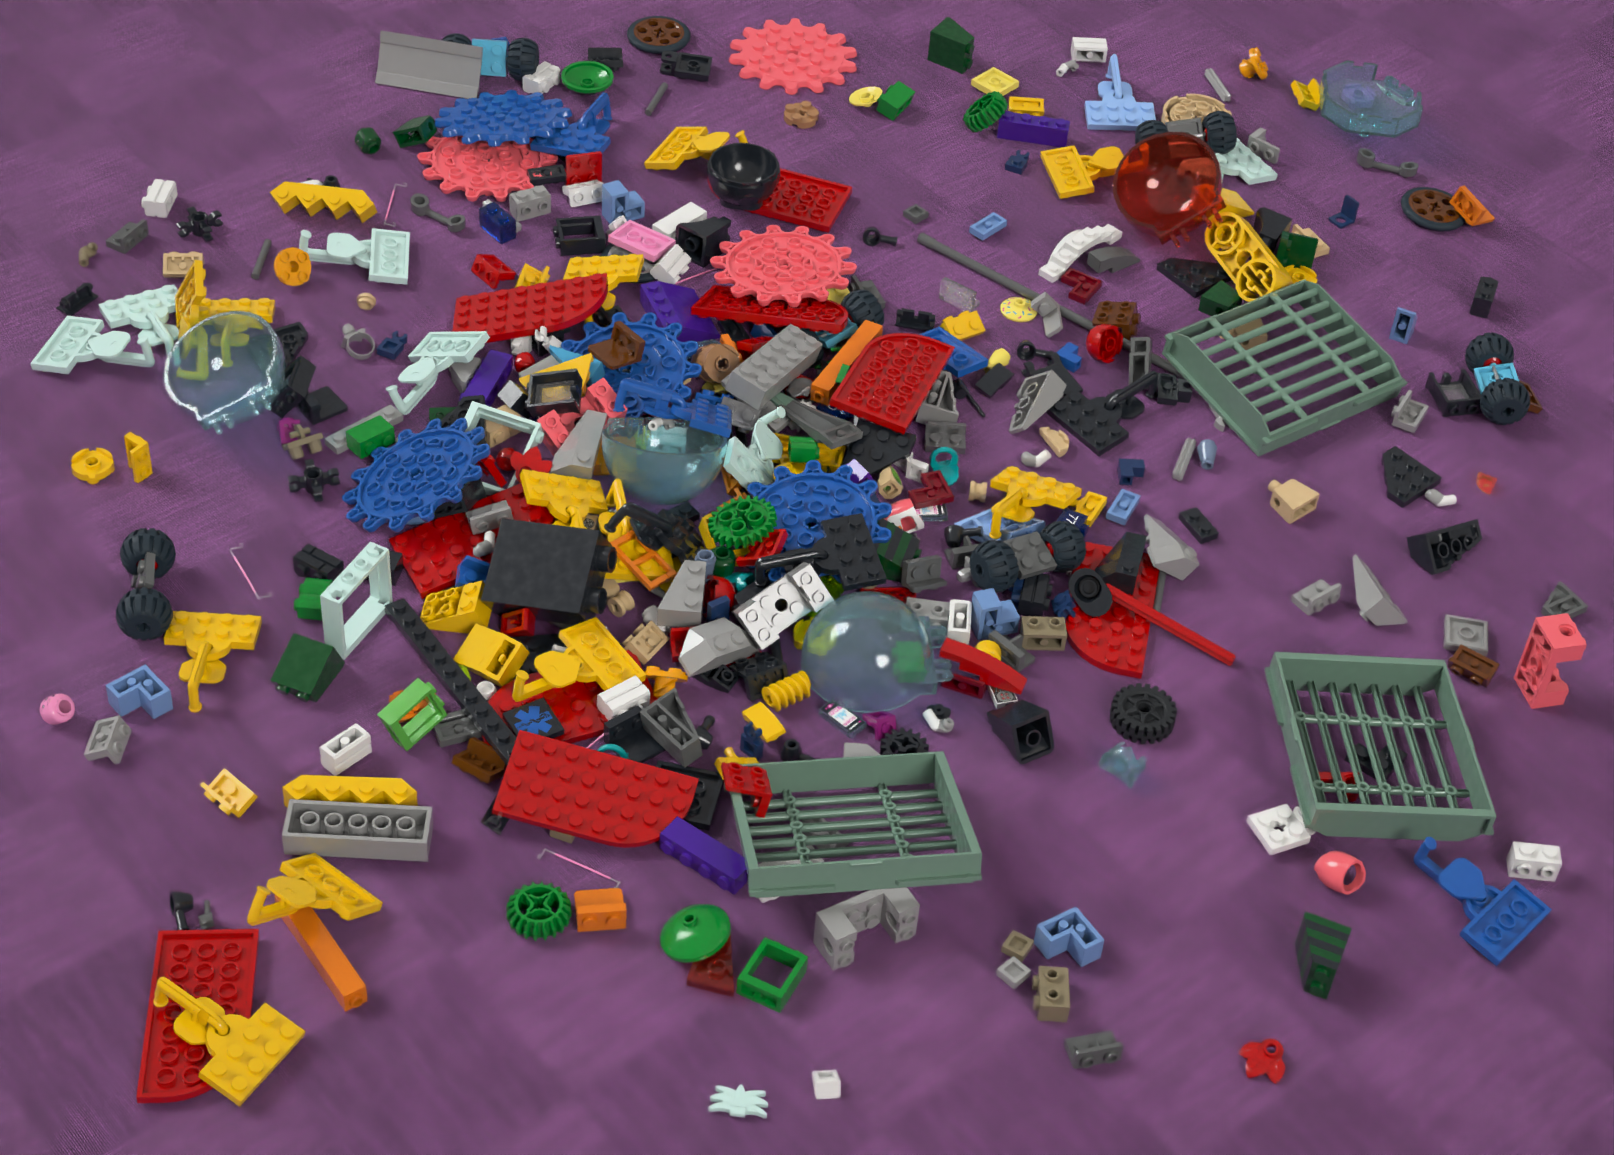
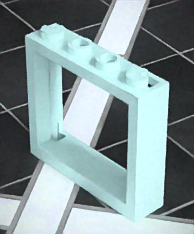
M472 401L465 416L468 423V428L465 432L476 428L479 419L483 418L531 434L523 455L529 449L537 446L538 443L541 444L544 438L541 423ZM515 473L508 488L519 484ZM482 482L486 495L491 496L505 490Z
M369 542L320 595L325 644L333 646L343 660L347 658L386 614L384 606L393 603L389 549L373 542ZM369 575L370 597L344 624L343 602Z

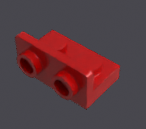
M477 254L471 269L475 275L492 289H497L499 281L514 280L516 276L515 271L495 255Z
M761 336L737 341V351L741 353L742 360H746L773 337Z

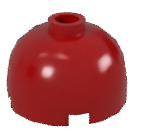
M1100 324L1090 330L1086 339V349L1093 359L1110 363L1115 360L1113 357L1116 354H1120L1123 345V335L1118 331L1119 328L1117 326Z
M707 576L706 579L710 580L708 584H705L703 601L706 613H702V615L707 618L708 602L725 595L730 599V614L732 611L731 607L734 605V596L737 594L732 582L721 576Z

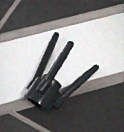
M960 378L953 380L954 397L957 399L967 397L978 413L985 417L980 406L970 395L964 381Z

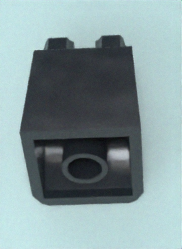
M1265 207L1259 208L1256 212L1253 229L1275 257L1282 231L1290 232L1292 218Z
M714 216L703 221L679 223L676 226L675 244H678L683 249V252L690 256L691 262L704 268L710 264L712 257L720 256L723 253L719 248V244L723 241L730 242L728 228L731 226V220L724 216L721 218Z
M1019 700L1017 702H1010L1000 709H993L987 712L988 723L992 726V732L1004 742L1019 764L1024 765L1053 751L1055 744L1049 710L1025 700Z

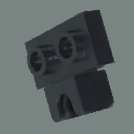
M1158 373L1157 404L1176 406L1177 402L1190 403L1192 397L1190 382L1180 378L1177 380L1174 374Z

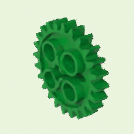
M750 495L746 499H742L739 496L737 501L731 498V503L729 504L723 502L724 507L717 506V512H711L712 517L708 518V528L714 542H719L720 546L726 544L727 548L734 545L735 549H738L740 545L746 548L749 543L755 546V541L763 542L762 537L769 538L768 532H774L773 527L777 526V515L774 506H771V502H766L765 498L759 500L758 496L751 499Z

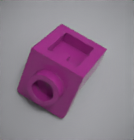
M293 418L279 420L277 431H279L280 446L298 440L297 437L291 439L289 433L295 431L294 425L300 424V420H294Z
M881 709L862 714L865 724L875 729V739L878 741L884 739L885 733L891 734L892 729L896 730V716Z

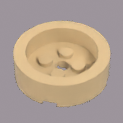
M1186 94V97L1179 98L1174 96L1164 104L1161 122L1165 124L1170 121L1193 119L1195 116L1197 118L1201 117L1202 122L1209 113L1224 111L1231 114V111H1227L1224 108L1225 104L1215 98L1201 94Z

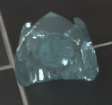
M1120 742L1106 751L1098 764L1101 769L1115 775L1131 789L1136 779L1145 770L1147 759L1145 756H1142L1139 760H1136L1132 747H1121L1125 742Z

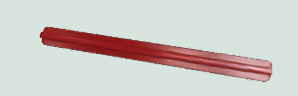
M1106 583L1112 594V600L1224 664L1231 666L1236 659L1235 654L1111 584Z

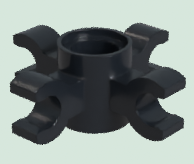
M194 206L186 208L189 216H187L189 222L180 221L177 223V227L183 229L178 231L179 236L186 237L192 232L195 236L203 237L205 242L213 240L210 234L212 232L210 226L219 227L223 225V222L217 219L222 217V214L219 211H213L207 216L205 212L197 211Z
M313 459L304 460L306 465L304 476H288L289 490L291 493L305 488L307 493L313 494L315 502L323 501L324 485L340 484L338 468H332L323 473L321 468L314 465Z

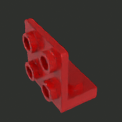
M601 151L567 155L565 185L592 180L602 182Z
M722 762L721 770L726 790L751 795V807L754 808L755 816L765 818L772 797L767 771L757 766L747 767L735 762Z

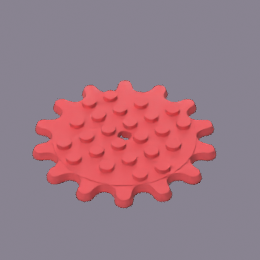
M797 18L791 19L787 25H779L773 20H766L763 25L764 29L757 30L746 27L742 35L747 39H734L730 44L731 49L737 50L740 53L731 54L729 63L743 65L744 68L740 70L739 76L743 79L759 78L761 80L759 87L764 90L778 85L784 87L785 92L789 95L796 94L798 89L802 87L809 88L814 93H822L824 91L822 84L830 82L835 85H843L845 79L840 73H853L857 70L854 62L846 60L857 56L856 49L854 47L841 46L846 43L845 35L842 33L827 34L823 23L807 27L801 25L800 20Z
M432 136L425 144L433 150L421 152L417 155L421 164L432 166L422 172L426 180H442L443 182L440 184L442 193L449 194L453 191L461 190L465 192L467 200L471 202L476 201L481 195H492L498 202H504L507 199L508 193L534 187L530 183L529 176H527V169L553 166L558 161V156L555 154L531 150L530 143L535 139L532 137L529 138L530 142L528 144L522 145L514 141H505L500 146L491 147L487 141L463 144L461 141L463 136ZM533 173V176H534V177H536V176H537V177H541V176H542L541 174H540V175H535L536 173Z
M769 225L766 227L764 234H755L750 230H743L739 233L741 242H721L719 248L726 255L714 256L710 259L712 267L724 269L714 275L715 281L718 284H734L731 287V293L734 297L740 298L745 295H753L757 297V301L761 306H767L773 300H784L790 307H798L801 299L807 297L814 298L820 302L826 301L829 296L827 289L844 290L847 288L849 280L841 275L854 274L857 265L853 262L843 261V259L850 257L851 248L831 246L835 239L832 234H823L818 237L810 236L808 234L809 228L806 226H798L792 232H784L778 225Z

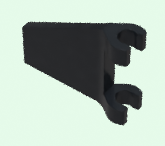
M1056 352L1049 354L1051 360L1047 361L1048 366L1035 370L1034 364L1031 361L1023 363L1026 369H1023L1021 372L1025 377L1053 370L1067 385L1063 396L1068 395L1074 390H1078L1080 393L1083 392L1082 387L1063 366Z

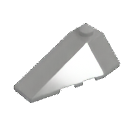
M1053 370L1025 378L1017 394L1019 402L1014 407L1017 412L1012 416L1009 429L1011 434L1026 430L1063 397V392L1067 385Z
M586 410L554 455L550 474L592 479L607 413Z
M1146 514L1144 516L1145 530L1149 534L1146 537V541L1150 544L1147 552L1153 567L1183 581L1199 566L1196 558L1197 553L1164 523Z
M1355 554L1353 556L1356 600L1361 609L1359 611L1360 615L1365 621L1371 620L1376 626L1407 623L1408 620L1400 608L1392 602L1391 596L1379 584L1380 581L1368 565Z

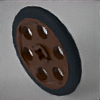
M648 16L638 19L627 30L628 40L634 47L652 54H662L663 51L677 52L683 49L691 38L690 31L684 23L666 16Z
M1417 187L1407 191L1401 198V208L1404 214L1411 221L1424 228L1435 231H1451L1465 223V219L1449 203L1453 195L1443 190L1431 187Z

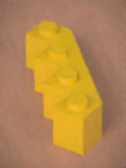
M285 181L270 192L272 198L284 214L301 204L310 217L327 207L336 220L350 210H353L360 221L364 223L378 213L374 203L363 190Z
M300 775L282 787L284 805L287 808L289 799L418 806L417 791L402 778Z

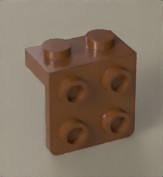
M1099 302L1092 325L1109 324L1121 327L1123 338L1131 341V338L1137 334V324L1141 322V314L1137 311V302Z
M617 321L614 322L611 339L589 345L588 352L599 361H602L607 368L614 370L640 362L646 341L623 322Z

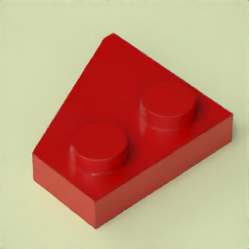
M491 455L478 461L475 466H480L482 472L487 477L491 475L500 488L507 483L494 463L496 461Z
M774 529V532H768L769 538L762 537L763 542L755 541V546L750 545L748 547L750 552L745 557L739 556L736 559L738 566H755V562L761 557L780 554L788 537L786 529Z

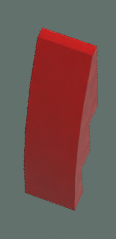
M947 637L940 649L939 657L959 662V670L979 675V681L985 682L986 685L1022 694L1027 678L990 654Z

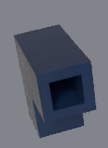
M1119 458L1117 466L1119 485H1132L1133 477H1143L1145 471L1144 460Z

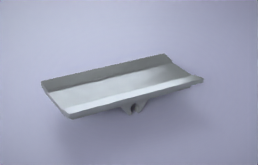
M380 30V50L375 83L467 99L477 98L483 47Z

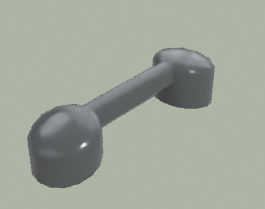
M1360 148L1357 155V163L1364 168H1376L1393 172L1402 177L1414 176L1419 167L1415 162H1404L1398 167L1374 161L1375 154L1366 148Z
M417 193L410 198L411 209L415 215H426L447 225L450 232H460L465 228L466 221L463 215L458 214L447 218L431 210L429 199L424 194Z

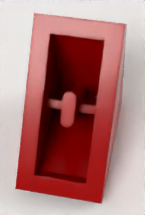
M528 608L502 614L500 633L509 637L533 636L535 633L536 617Z

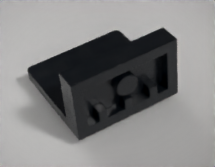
M328 386L311 393L307 391L305 398L295 406L313 425L348 411V406Z
M758 652L754 657L738 659L734 664L729 665L731 671L744 678L747 698L750 701L763 697L761 693L763 687H768L778 680L789 677L787 664L768 652Z
M636 706L604 723V742L620 746L626 753H629V760L643 763L666 750L643 729L640 711L643 709ZM612 750L618 757H620L619 753Z

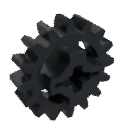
M901 728L900 732L892 729L891 734L885 733L884 739H881L879 754L893 755L929 752V744H926V738H920V732L913 734L912 729H909L908 732H905L904 728Z

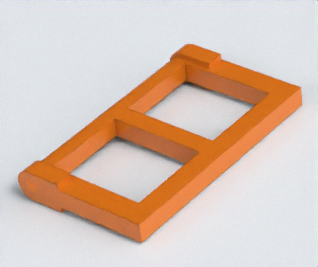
M634 530L610 542L612 547L616 548L617 557L649 591L669 582L677 575V572L655 550L646 547L638 540ZM635 538L648 553L631 561L619 546ZM653 558L667 573L650 581L638 566Z

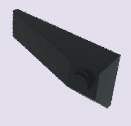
M1478 519L1406 538L1411 558L1431 575L1449 570L1455 561H1459L1466 551H1470L1482 540Z
M1131 532L1124 534L1095 568V572L1100 575L1105 584L1109 583L1121 591L1133 595L1147 536Z

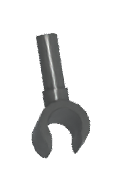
M210 900L204 901L205 914L198 916L202 930L214 926Z

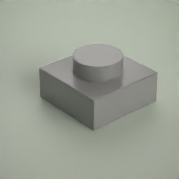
M1012 956L997 968L996 975L1012 989H1015L1030 977L1031 970Z

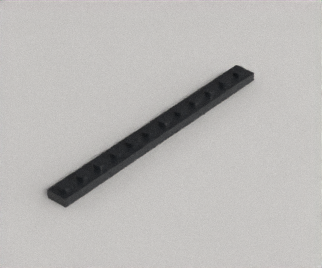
M403 598L385 605V613L503 762L508 765L516 736L408 602Z

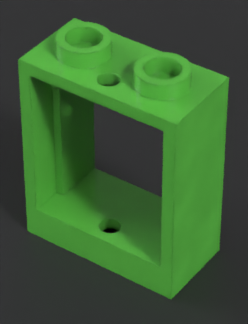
M419 678L377 714L392 739L406 751L413 747L447 716L443 708L444 702L435 695L437 690L431 683L427 682L425 684ZM425 699L428 705L401 727L399 721Z

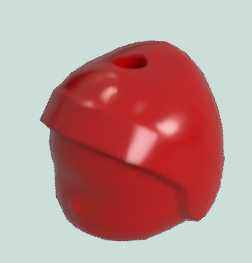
M529 352L518 354L514 360L517 373L535 364V359Z
M504 448L498 453L495 461L500 469L505 471L513 470L510 463L511 456L515 451L513 448Z

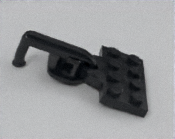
M1151 371L1127 387L1117 389L1106 397H1096L1089 400L1078 390H1074L1057 401L1046 413L1099 457L1129 438V432L1120 426L1119 423L1121 419H1134L1144 412V403L1134 395L1148 387V391L1145 393L1146 396L1152 399L1157 397L1158 373Z
M629 502L624 504L611 517L608 523L604 525L606 531L614 533L617 525L626 516L631 517L629 519L638 540L643 545L655 551L664 546L671 553L678 556L681 564H683L684 560L695 561L697 553L705 549L702 544V538L695 529L694 522L688 518L680 517L674 511L669 512L662 509L656 514Z
M862 513L822 520L821 529L825 538L819 539L812 548L789 550L785 553L761 557L755 562V584L758 587H762L767 583V578L764 576L765 570L784 567L787 574L803 562L809 563L818 576L821 573L838 575L844 591L886 584L887 578Z

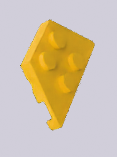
M589 353L535 373L577 368L583 380L581 397H584L587 389L586 383L590 377L589 369L591 362L594 361V357ZM530 374L519 378L520 383L527 388ZM570 386L543 389L542 403L571 399Z

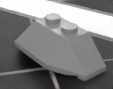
M723 617L690 628L678 660L687 675L692 677L721 667L722 664L727 665L738 659L750 657L760 651L746 631Z

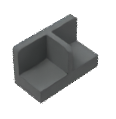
M968 535L964 536L963 546L945 549L944 554L951 569L963 568L965 556L970 557L972 551L979 545H972Z
M996 630L989 633L988 640L996 642L1001 649V660L1017 672L1035 662V657L1022 647L1023 636L1021 634L1011 639L1008 635H1001Z

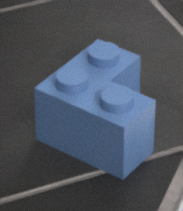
M619 180L602 184V215L609 224L624 215L627 221L645 217V202L635 190L628 192Z
M994 588L973 592L971 628L977 640L988 638L989 633L994 630L998 631L1001 635L1018 632L1020 616L1011 600L1000 601Z
M146 664L106 685L108 702L121 717L139 707H142L153 719L173 709L170 689Z
M1073 907L1037 924L1034 944L1047 960L1067 950L1080 967L1101 958L1105 941L1077 907Z

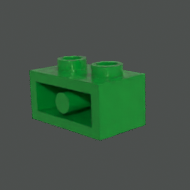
M898 81L896 84L890 85L885 94L882 93L877 100L879 104L876 110L894 121L911 104L915 91Z
M378 415L346 431L347 447L360 459L371 455L375 448L381 446L386 448L395 443L394 427L381 415Z

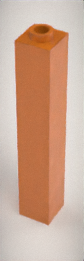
M868 320L861 324L811 384L810 400L829 406L830 399L838 388L835 381L842 364L852 367L866 344L882 336V325Z
M274 895L275 903L280 902L281 898H279L277 895ZM304 907L294 914L281 917L345 1012L352 1008H357L368 1001L365 983L312 907Z

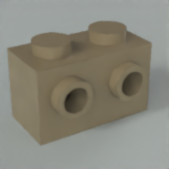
M1022 616L1019 634L1023 636L1022 647L1025 650L1064 651L1067 639L1065 617Z
M1039 966L1037 976L1033 975L1032 990H1036V995L1033 997V1010L1037 1011V1021L1067 1022L1070 1011L1068 968Z

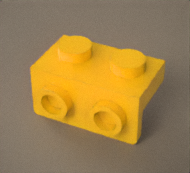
M1313 78L1308 85L1296 80L1290 85L1301 107L1316 111L1323 104L1325 95L1316 79Z
M1010 96L1008 111L1020 114L1026 113L1033 116H1044V99Z
M525 263L515 288L547 283L550 278L548 274L550 267L546 265L541 272Z
M977 310L973 312L964 311L954 318L953 316L946 317L939 326L960 341L983 334L986 331Z
M129 432L124 435L128 465L133 469L134 481L140 483L153 474L149 445L142 437Z
M225 768L209 786L204 782L200 784L206 790L203 794L213 803L218 800L221 803L218 807L228 816L233 813L240 818L258 798L256 794Z

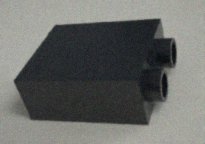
M502 518L481 601L496 615L528 608L536 617V620L576 625L592 619L596 614H602L606 608L607 592L602 587L605 574L612 573L615 569L617 562L616 548L612 547L611 543L599 530Z

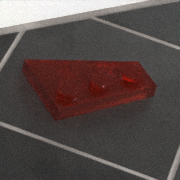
M731 933L727 942L719 951L706 959L692 963L686 980V986L734 997Z

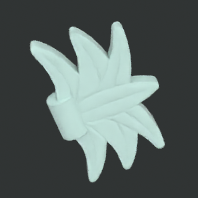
M742 1084L738 1086L737 1090L716 1085L715 1090L719 1093L710 1096V1101L717 1103L710 1105L708 1112L723 1111L730 1113L729 1116L745 1118V1115H756L767 1118V1113L760 1108H768V1102L761 1098L766 1096V1091H745Z

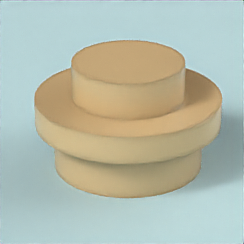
M370 293L359 294L357 296L358 306L363 310H371L376 305V298Z

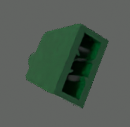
M427 115L409 120L393 131L399 147L404 148L428 142L437 132L433 117Z
M1221 280L1201 296L1198 311L1210 316L1218 315L1241 306L1242 298L1238 295L1237 290Z

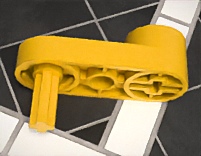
M1231 212L1220 213L1212 218L1205 231V243L1209 251L1236 284V290L1242 299L1251 302L1256 298L1293 284L1289 273L1249 222ZM1251 256L1252 259L1245 263L1246 260Z

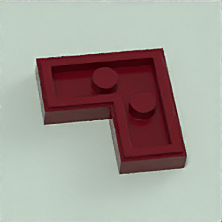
M1069 268L1061 276L1062 283L1074 287L1069 292L1068 298L1083 305L1102 287L1103 281L1073 268Z
M940 470L922 473L920 480L925 488L908 492V497L911 499L915 509L954 502V495Z

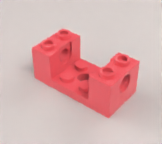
M604 377L587 388L585 396L581 398L580 413L557 414L553 409L537 420L538 423H541L544 432L543 443L553 456L574 429V422L580 420L586 410L607 413L603 434L624 421L628 409L624 405L625 411H613L617 394Z
M1568 613L1536 617L1514 675V679L1531 709L1564 704L1569 688L1567 683L1561 680L1556 663L1581 660L1586 649V640L1581 636L1575 622L1572 621Z

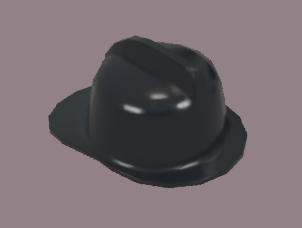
M1081 568L1071 575L1068 582L1069 591L1080 608L1086 614L1093 617L1106 614L1112 605V594L1100 575L1089 568Z

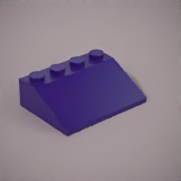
M661 281L640 284V303L645 313H654L657 317L655 324L660 328L667 327L671 323H680L682 325V332L677 337L679 342L695 341L698 343L720 338V334L710 317L699 318L697 315H691V307L699 300L694 289Z

